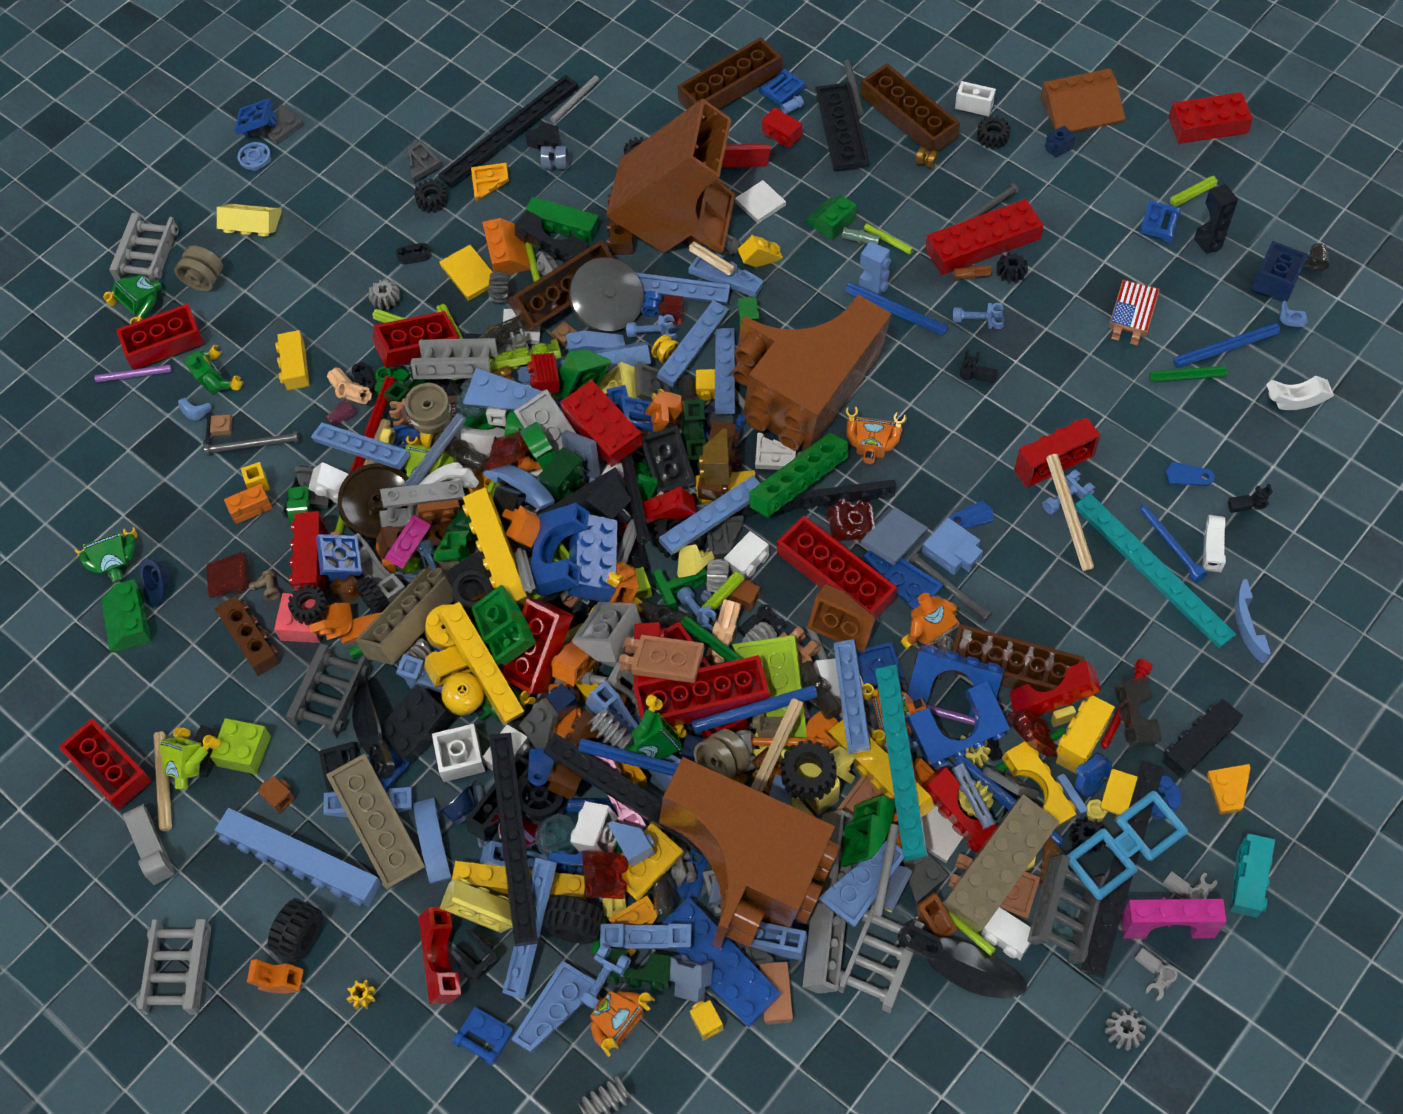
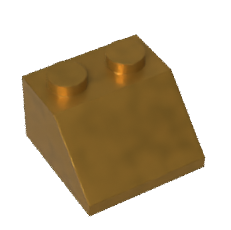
M722 429L703 446V455H699L700 478H704L705 485H729L727 429Z

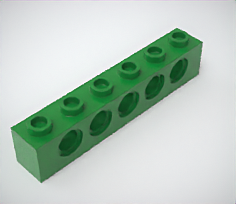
M828 433L749 491L750 508L766 517L778 511L842 461H845L848 458V442L832 433Z

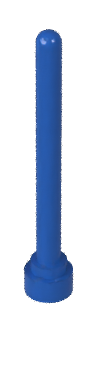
M1141 505L1140 511L1188 567L1190 578L1195 583L1203 580L1208 575L1207 570L1203 566L1195 564L1146 505Z

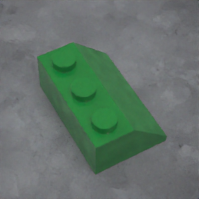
M586 349L570 351L566 355L558 373L560 380L559 392H554L559 400H563L591 380L600 387L612 363L611 360Z
M135 579L115 584L101 599L110 653L151 642L142 589Z

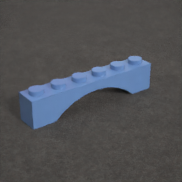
M606 681L589 694L585 704L595 714L607 708L608 713L606 717L614 715L612 723L620 721L618 729L625 727L627 730L624 735L632 734V731L638 724L625 707L620 695ZM633 736L630 740L631 743L629 744V746L634 744ZM672 754L669 757H663L660 759L675 764H679L681 761L678 757ZM649 770L667 789L673 776Z

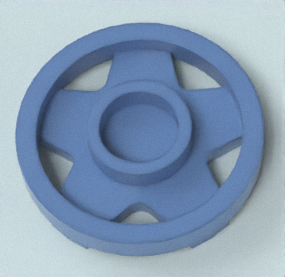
M252 142L239 150L237 158L243 168L257 171L270 163L271 152L264 143Z

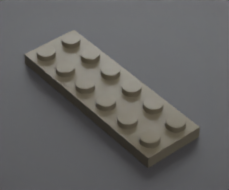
M365 753L326 774L386 890L426 868Z

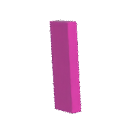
M413 515L387 553L385 559L403 569L431 525Z

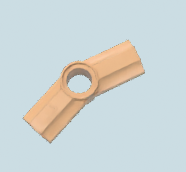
M334 368L328 372L327 378L335 388V394L338 398L349 399L361 404H366L371 400L372 393L369 391V388L352 382L340 368Z
M724 599L719 618L714 624L712 635L729 647L730 643H733L735 639L736 623L741 604ZM708 648L706 655L708 659L715 663H724V658L711 648Z

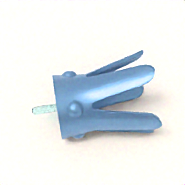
M429 540L420 541L417 551L422 556L425 569H427L426 559L431 569L435 570L436 566L431 557V553L434 555V546Z

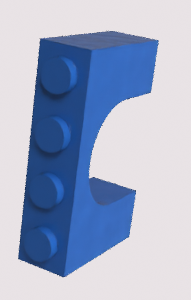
M573 503L541 513L538 516L540 519V530L534 542L530 568L535 583V589L532 591L539 596L579 586L580 566L569 559L553 563L554 552L564 538L587 530L589 511L577 503Z
M921 645L907 694L913 700L923 698L925 704H927L937 675L947 670H957L966 674L972 681L973 686L988 681L997 698L1005 669L1000 668L1001 666L996 663L989 662L986 664L979 662L980 660L975 657L968 656L965 658L958 656L959 654L954 651L947 650L944 652L938 650L933 645ZM971 708L969 712V717L975 718L974 712Z
M988 681L964 691L975 715V726L971 734L963 740H952L944 736L938 729L929 707L906 717L927 765L934 764L935 767L946 763L945 758L951 755L957 758L966 754L965 749L971 746L977 749L986 745L985 740L991 737L993 740H997L1006 736L1004 731L1010 728Z

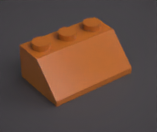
M501 218L482 222L494 273L502 272L510 275L531 270L525 243L515 236L514 223Z

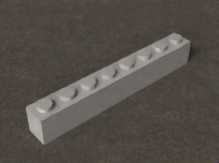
M843 810L822 814L823 821L835 826L829 841L840 845V848L824 883L815 879V884L822 886L819 896L851 870V866L841 867L845 823L853 821V815ZM818 899L810 917L802 987L820 994L836 992L839 989L846 921Z

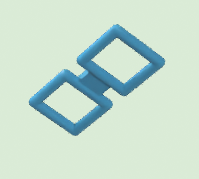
M1156 791L1148 793L1116 818V823L1124 831L1117 838L1114 839L1106 829H1101L1066 855L1070 858L1069 866L1097 900H1102L1137 873V866L1129 858L1137 851H1140L1148 861H1152L1188 833L1187 827ZM1154 802L1176 828V831L1150 850L1127 821ZM1104 840L1127 869L1099 889L1078 863L1077 859Z

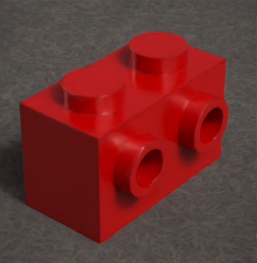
M776 107L761 120L764 135L771 137L788 149L802 137V123Z

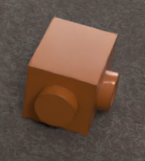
M744 579L729 595V600L740 603L741 609L752 613L760 598V587L754 585L750 580Z
M274 776L264 781L257 791L262 799L278 814H281L295 800L289 791L291 787L283 779L278 781Z

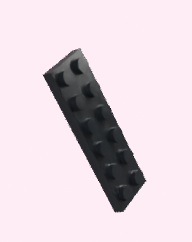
M850 82L815 87L833 170L838 171L869 166L868 154Z

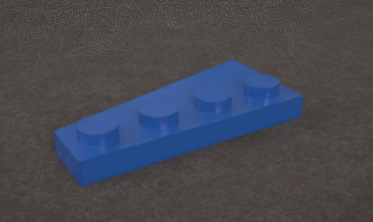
M870 550L864 555V560L870 567L897 587V595L911 610L920 605L918 601L919 595L929 593L930 597H936L943 589L942 583L903 558L895 565H892Z

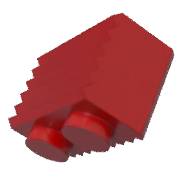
M554 353L532 354L531 362H527L528 373H532L530 375V386L540 391L547 389L549 393L559 392L560 380Z

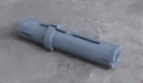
M962 763L952 768L951 770L960 783L961 787L959 789L965 793L983 830L994 825L996 822L993 820L975 786L977 783L975 780H972L965 764ZM974 798H976V800H977V802H978V804H979V806H980L982 812L984 813V815H982V813H981V811H980V809H979V807H978V805H977V803H976V801H975Z

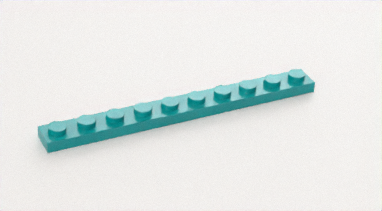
M1091 493L1075 504V509L1215 646L1221 649L1235 638L1236 633Z
M897 665L877 668L875 670L903 857L905 861L928 857Z

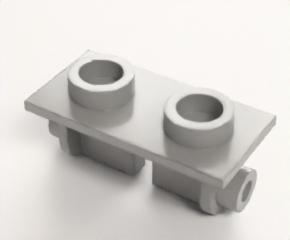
M541 252L537 261V268L544 276L557 268L558 265L552 256H545Z
M672 837L671 840L684 851V854L671 866L672 877L676 880L677 886L680 887L684 880H687L688 883L694 882L697 874L692 861L684 862V860L690 859L687 845L679 840L675 842L674 837Z

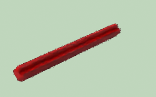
M385 377L363 436L374 439L388 404L384 393L395 382L394 377ZM355 456L350 473L364 466L366 459Z

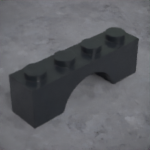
M1226 184L1209 190L1205 204L1209 210L1211 221L1197 227L1194 240L1206 255L1213 251L1217 252L1223 247L1238 202V198Z
M528 210L523 213L515 224V236L518 239L530 243L534 248L548 253L549 256L557 258L563 263L589 248L587 242L574 235L567 239L549 237L542 229V218Z

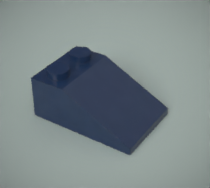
M1272 241L1251 289L1274 297L1277 300L1287 302L1308 254Z

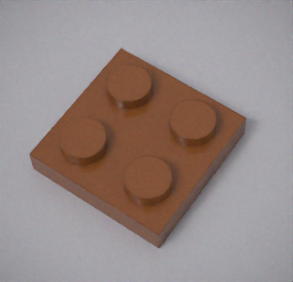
M458 499L417 504L415 516L430 525L450 524L457 516L459 510Z

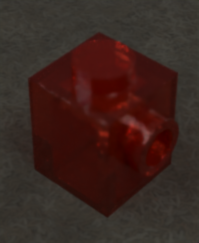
M664 295V300L659 305V313H662L663 317L665 315H672L674 321H667L666 323L682 324L684 314L683 296Z

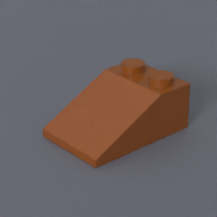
M825 584L816 596L807 629L837 642L854 639L856 650L864 653L875 618L844 591Z

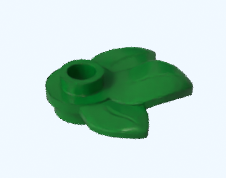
M385 367L379 368L375 375L377 381L374 387L376 394L379 395L385 380L383 377H394L395 381L404 385L403 380L408 378L409 374L401 368L393 370Z

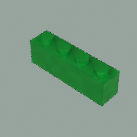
M535 197L531 198L525 211L528 210L542 218L543 230L558 233L565 237L574 235L583 241L592 243L600 228L599 215Z

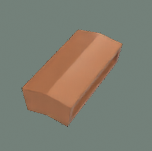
M788 963L759 964L760 972L782 994L764 1012V1022L767 1025L791 1023L793 1015Z

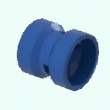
M656 291L644 293V303L642 304L641 312L648 317L658 316L662 295Z

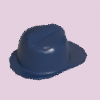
M145 558L139 566L143 592L148 604L157 606L163 599L164 590L167 589L171 576L164 562L155 563L154 560Z
M477 779L472 781L451 803L439 810L437 814L443 812L454 825L464 822L476 806L470 789L477 782Z

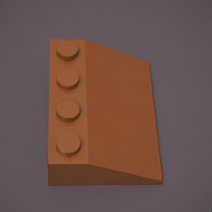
M1111 68L1043 82L1040 97L1054 130L1065 125L1073 133L1121 123L1126 120L1117 81Z

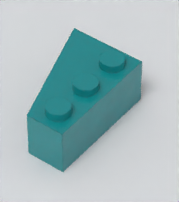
M1248 833L1238 847L1229 912L1255 918L1262 911L1265 912L1267 907L1265 894L1270 883L1269 872L1272 865L1275 839Z

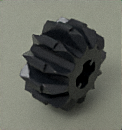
M1009 252L1006 256L1002 255L996 264L997 276H1001V281L1007 280L1008 284L1011 281L1015 284L1018 280L1023 281L1028 273L1027 260H1024L1023 255L1017 256L1016 252L1014 255H1011Z
M1085 817L1083 822L1080 819L1076 820L1075 825H1072L1070 828L1071 834L1068 837L1069 840L1074 841L1071 845L1072 848L1080 846L1090 836L1104 829V824L1097 826V818L1093 822H1090L1088 817ZM1100 841L1088 850V856L1092 855L1093 851L1098 854L1101 851V847H1105V841Z

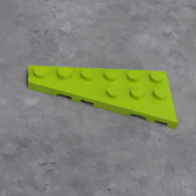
M557 338L552 339L551 344L548 345L537 343L532 346V349L521 347L498 353L497 357L489 358L491 373L503 366H510L511 370L518 369L520 365L531 362L532 354L554 353L555 360L558 361V358H561V352Z
M795 635L732 644L736 653L742 658L760 656L770 698L802 689ZM804 701L788 738H808L806 734L807 723ZM788 706L766 712L765 714L767 717H784ZM784 746L783 750L790 752V746Z

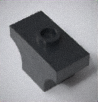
M542 122L538 128L528 129L525 134L528 147L541 151V146H552L553 149L556 146H561L559 129L556 125Z

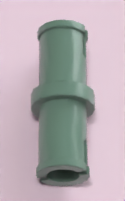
M844 227L842 239L856 241L860 245L861 243L868 244L870 241L878 244L880 235L866 233L862 229L858 231Z

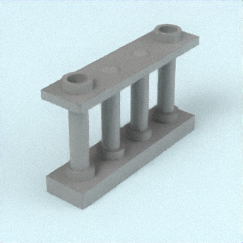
M138 213L131 214L109 269L115 281L121 280L127 273L148 275L151 282L158 281L162 277L163 267L174 238L178 235L179 231L173 217H169L165 226L144 223ZM143 231L163 232L161 240L140 238ZM138 245L158 247L155 254L134 252ZM132 259L152 261L150 268L128 266Z
M496 339L419 340L422 358H412L411 360L413 379L472 378L476 368L491 373L489 357L498 356Z
M461 480L380 489L383 508H387L385 511H379L381 527L406 526L412 516L416 514V504L463 499L464 491ZM408 505L407 508L396 509V507Z
M872 906L871 910L867 909L864 913L862 921L865 924L846 971L841 970L839 992L844 993L846 985H849L880 998V1001L883 1002L882 1010L891 1013L914 953L902 946L898 948L867 935L872 923L899 933L900 929L905 927L881 916L873 915L874 906ZM915 921L914 926L923 929L924 923ZM907 934L906 939L910 942L911 938ZM863 944L896 956V959L900 961L898 967L891 969L859 956ZM855 964L888 977V980L891 981L889 990L886 988L882 990L851 977Z
M157 919L152 920L151 927L147 931L149 942L141 992L137 995L136 1005L143 1014H150L151 1005H182L189 1015H199L211 925L205 919H196V925L192 929H163V925ZM192 938V949L189 951H160L161 939ZM158 960H188L190 962L189 971H186V973H156ZM154 983L186 984V991L182 996H152Z

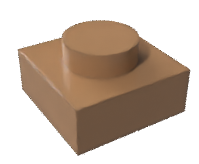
M563 321L551 332V337L557 338V341L565 347L567 345L566 334L577 331Z
M231 415L211 416L210 433L212 436L231 435Z

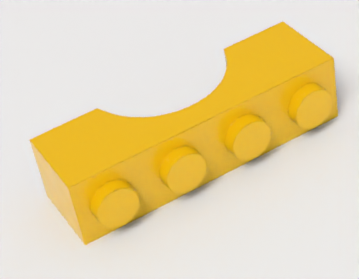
M1026 740L1005 752L1002 760L1014 777H1028L1041 787L1044 795L1042 809L1059 821L1054 830L1068 823L1077 815L1074 804L1066 799L1062 786L1053 779L1049 766L1041 761L1039 752L1033 744L1031 745Z

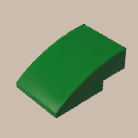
M503 585L497 587L471 607L482 641L489 644L496 663L506 665L536 644L523 613Z
M881 795L854 805L853 821L845 823L841 867L851 866L872 859L884 843L890 829L895 800Z

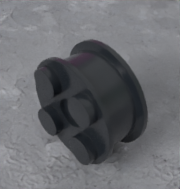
M527 776L519 783L518 790L522 818L534 825H546L557 820L563 813L566 803L565 797L547 790L551 783L550 781L541 786H536L528 780Z

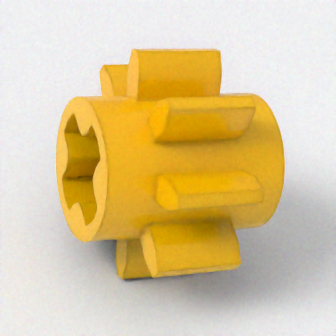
M356 980L352 988H347L351 994L347 1001L349 1003L354 1002L353 1007L356 1010L360 1006L368 1009V1004L371 1001L375 1002L372 993L376 990L374 987H369L367 980L363 984L358 983ZM363 991V997L359 998L360 992Z

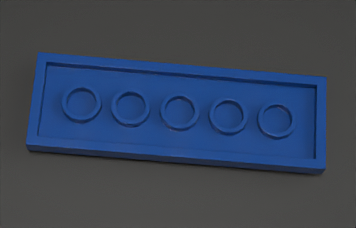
M690 897L661 924L692 925L691 948L676 950L680 954H686L691 961L703 964L707 961L713 962L712 981L709 986L747 1027L750 1028L782 995L729 938L725 937L720 949L712 946L718 926Z

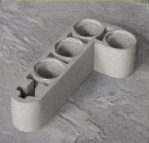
M142 804L124 813V820L141 858L138 863L145 877L153 885H156L174 876L175 872L146 806Z

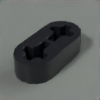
M426 243L402 246L396 251L397 260L403 265L427 261L432 255L430 247Z
M364 362L354 364L351 370L355 382L361 386H364L363 383L367 382L369 391L373 394L375 392V383L368 365ZM362 370L364 375L360 376L359 371Z

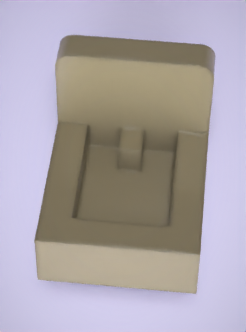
M764 713L754 716L753 728L757 729L758 737H774L783 717H765Z

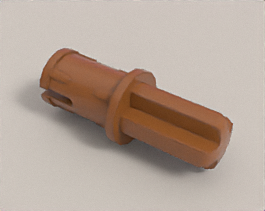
M970 265V267L954 268L955 280H974V277L992 275L990 265L979 267Z

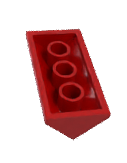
M726 144L722 167L767 166L771 145Z

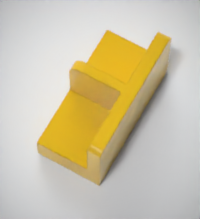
M1112 769L1100 809L1116 814L1114 820L1116 821V818L1129 808L1138 777Z

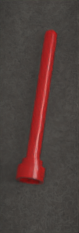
M1138 659L1134 666L1135 675L1100 743L1103 749L1109 747L1142 679L1150 675L1153 669V665L1144 659Z

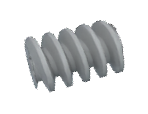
M608 709L601 710L587 723V725H593L590 732L598 730L596 738L605 737L602 744L610 742V746L625 750L631 743L632 734L624 735L627 729L625 727L618 729L620 721L612 723L614 715L606 717Z
M618 1076L615 1077L616 1085L607 1081V1090L599 1086V1095L591 1091V1100L582 1096L583 1104L578 1103L583 1114H602V1112L611 1114L610 1107L619 1111V1102L627 1106V1097L629 1095Z

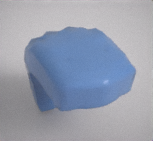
M1283 301L1279 320L1287 326L1304 327L1308 322L1305 311L1290 310L1287 307V302Z
M186 398L178 401L179 409L190 420H200L212 410L210 403L193 406Z

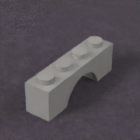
M357 533L354 536H358L362 575L365 578L367 576L371 577L385 594L389 603H391L405 589V586L393 573L391 574L385 569L370 546Z

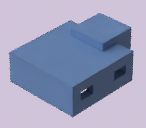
M947 518L923 544L922 553L955 575L961 567L970 572L975 562L981 560L983 550L979 548L980 539L950 518Z

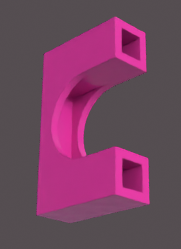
M1223 899L1129 900L1121 916L1123 939H1146L1151 930L1168 925L1190 926L1192 938H1215L1227 922Z

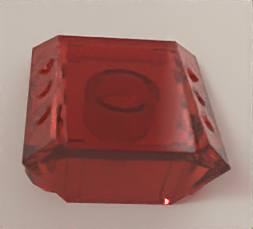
M519 428V431L499 438L494 436L485 469L490 470L521 460L525 453L530 451L520 433L522 429Z
M839 500L835 506L828 507L827 516L831 537L836 541L863 539L875 527L871 503L858 501L856 504L851 505L847 500Z
M245 551L207 564L209 598L224 597L229 591H233L235 594H243L248 589L250 583L249 565Z
M1028 708L1009 712L1006 720L1031 748L1047 757L1057 756L1055 743L1049 735L1051 733L1050 727L1040 715Z
M582 851L586 897L625 899L624 894L627 891V884L623 880L622 873H625L628 869L627 858L620 855V853Z

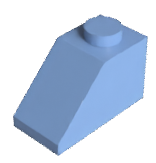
M612 821L607 823L631 867L655 854L652 849L655 843L649 833L644 835L641 828Z

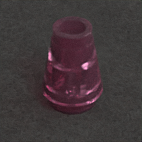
M345 400L344 402L341 401L326 417L332 425H335L353 417L352 414L356 411L350 402Z

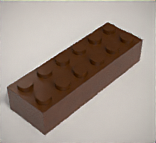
M760 37L677 86L678 101L688 109L703 98L719 110L778 75L782 70V56Z
M888 63L861 80L860 96L920 146L927 148L929 151H939L958 138L960 122Z
M603 240L593 244L506 299L526 332L571 305L569 300L570 283L581 266L596 258H613Z
M959 624L952 651L959 654L958 656L965 658L971 656L979 659V662L986 664L992 662L1000 665V668L1005 669L1000 686L1016 689L1029 684L1039 692H1047L1056 688L1063 681L1067 668L1084 662L1085 658ZM947 670L948 672L968 677L966 674L960 671Z

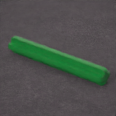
M1227 367L1151 371L1149 378L1151 382L1225 377L1227 376Z
M685 616L680 622L688 632L726 661L743 659L690 617Z

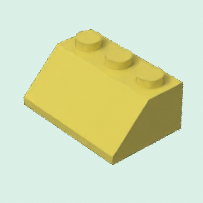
M239 204L218 206L217 229H223L225 233H234V230L241 231V234L245 235L257 232L258 236H269V233L276 231L282 208Z
M620 362L605 375L599 387L606 394V389L625 385L628 397L639 399L636 397L634 366ZM630 417L631 420H636V421H639V420H640V419H636V418H631V417Z
M460 878L454 879L448 884L440 909L499 933L512 928L509 898L502 895L494 896L490 894L488 889L472 887L470 882Z

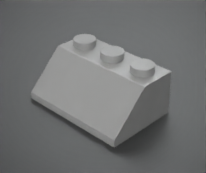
M598 602L572 639L573 644L596 661L617 662L626 648L623 645L625 638H633L634 624H642L636 604Z

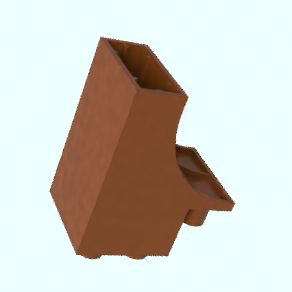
M702 98L620 158L606 216L615 224L621 225L641 238L643 242L652 245L662 253H665L686 238L689 244L697 242L702 246H708L718 254L723 252L735 193L724 186L718 178L720 177L731 118Z
M857 295L850 306L839 316L819 326L806 329L774 328L745 316L741 321L738 347L734 351L737 365L732 370V376L739 384L747 386L743 412L747 423L756 430L764 431L768 429L778 435L782 445L793 451L798 449L805 451L819 441L880 357L892 313Z
M682 757L663 796L659 823L686 837L702 852L711 865L719 884L721 915L712 943L713 947L720 949L725 937L750 948L761 920L788 928L791 927L794 919L806 924L822 890V886L811 882V880L814 878L824 883L840 848V845L829 841L835 828L834 825Z

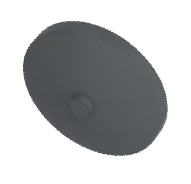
M596 258L581 266L573 276L569 288V300L575 315L584 325L595 331L612 333L625 329L628 322H634L640 314L644 293L637 274L628 265L613 258Z

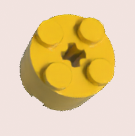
M453 604L440 605L434 608L427 616L425 635L428 642L435 648L445 650L456 646L447 629H443L444 624L440 619V612Z

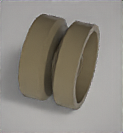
M189 246L185 249L182 259L178 261L174 272L181 282L195 290L204 292L210 291L213 288L216 278L219 277L223 270V264L211 251L199 246Z
M419 384L412 388L406 396V412L413 427L419 432L426 434L438 433L444 430L451 422L453 416L451 404L444 389L437 384Z
M722 729L712 734L710 738L699 742L694 749L695 763L730 779L743 773L749 766V754L745 744L738 735L727 729Z

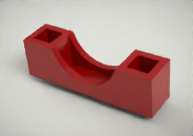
M678 487L642 502L647 524L664 518L680 520L696 513L694 496L683 487ZM631 507L627 508V510L632 514ZM615 516L613 520H617V534L623 537L628 522L624 524Z
M1086 660L1067 668L1063 681L1050 691L1039 692L1029 684L1009 691L1013 713L1024 722L1030 721L1039 715L1051 713L1057 708L1071 705L1080 699L1089 698L1101 692L1096 669Z
M946 767L938 768L921 787L932 797V801L938 807L939 814L948 819L953 824V830L966 839L967 846L973 852L978 853L997 826L994 824L983 830L978 819L974 820L967 817L958 805L957 793L960 783Z
M428 907L418 918L429 1004H450L461 995L459 974L451 968L447 952L448 940L452 930L451 914L440 909V907Z

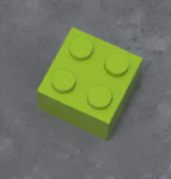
M225 718L217 738L221 741L220 746L212 750L210 757L217 767L257 775L271 735L265 726Z

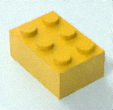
M1095 696L1089 697L1088 701L1083 700L1078 709L1079 712L1076 717H1073L1068 726L1069 729L1066 735L1063 734L1058 743V748L1055 752L1058 755L1056 763L1076 774L1079 765L1082 763L1086 764L1105 731L1115 707Z

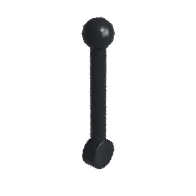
M211 412L205 415L207 427L203 445L211 444L209 441L211 416H213Z

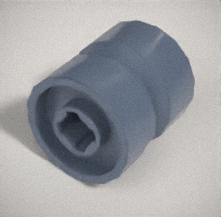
M541 146L542 170H552L554 167L557 169H568L567 146H556L555 149L552 146Z

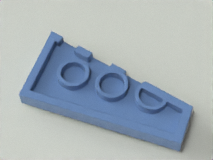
M716 253V255H718L719 257H721V258L723 259V256H722V255ZM698 256L689 267V274L714 283L728 284L731 289L752 297L758 295L764 283L762 279L747 270L737 268V264L732 261L730 264L735 266V272L731 276H728Z
M476 368L464 398L463 406L516 410L543 391Z
M887 840L872 859L860 862L818 897L821 903L852 927L856 926L876 898ZM897 845L895 847L890 876L904 858L902 849Z
M562 961L512 1037V1041L533 1053L583 1004L579 1001V998L583 992H589L592 989L591 987H593L592 985H594L595 980Z

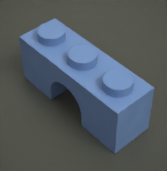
M871 241L867 244L860 255V266L865 268L859 277L860 287L878 295L886 292L889 286L888 277L890 271L888 269L891 262L889 249Z

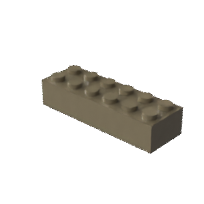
M433 559L436 569H431L428 564L426 566L427 569L424 568L362 632L355 642L367 659L393 665L400 659V656L425 632L426 619L429 613L440 605H450L453 602L452 587L446 580L443 572L460 562H436Z
M1024 794L1021 795L1013 803L942 901L944 907L975 932L983 930L1057 827L1059 821Z

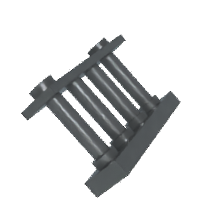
M320 644L286 715L290 724L299 727L301 721L304 719L329 726L328 730L332 737L337 738L339 732H342L345 727V719L364 677H367L370 672L367 658L361 656L358 664L332 657L329 647ZM333 665L354 671L350 682L324 675L326 667ZM325 683L345 689L346 691L342 700L316 693L318 684ZM315 701L338 709L332 719L308 712L307 708L310 702Z
M1062 854L1049 858L1027 942L1038 945L1050 941L1069 951L1067 962L1074 964L1085 962L1088 955V947L1100 900H1097L1075 872L1069 870L1070 858ZM1098 876L1091 879L1101 889L1104 886L1106 877ZM1065 878L1086 889L1083 900L1063 890ZM1059 899L1080 909L1078 921L1058 911ZM1054 920L1075 930L1072 942L1052 932Z

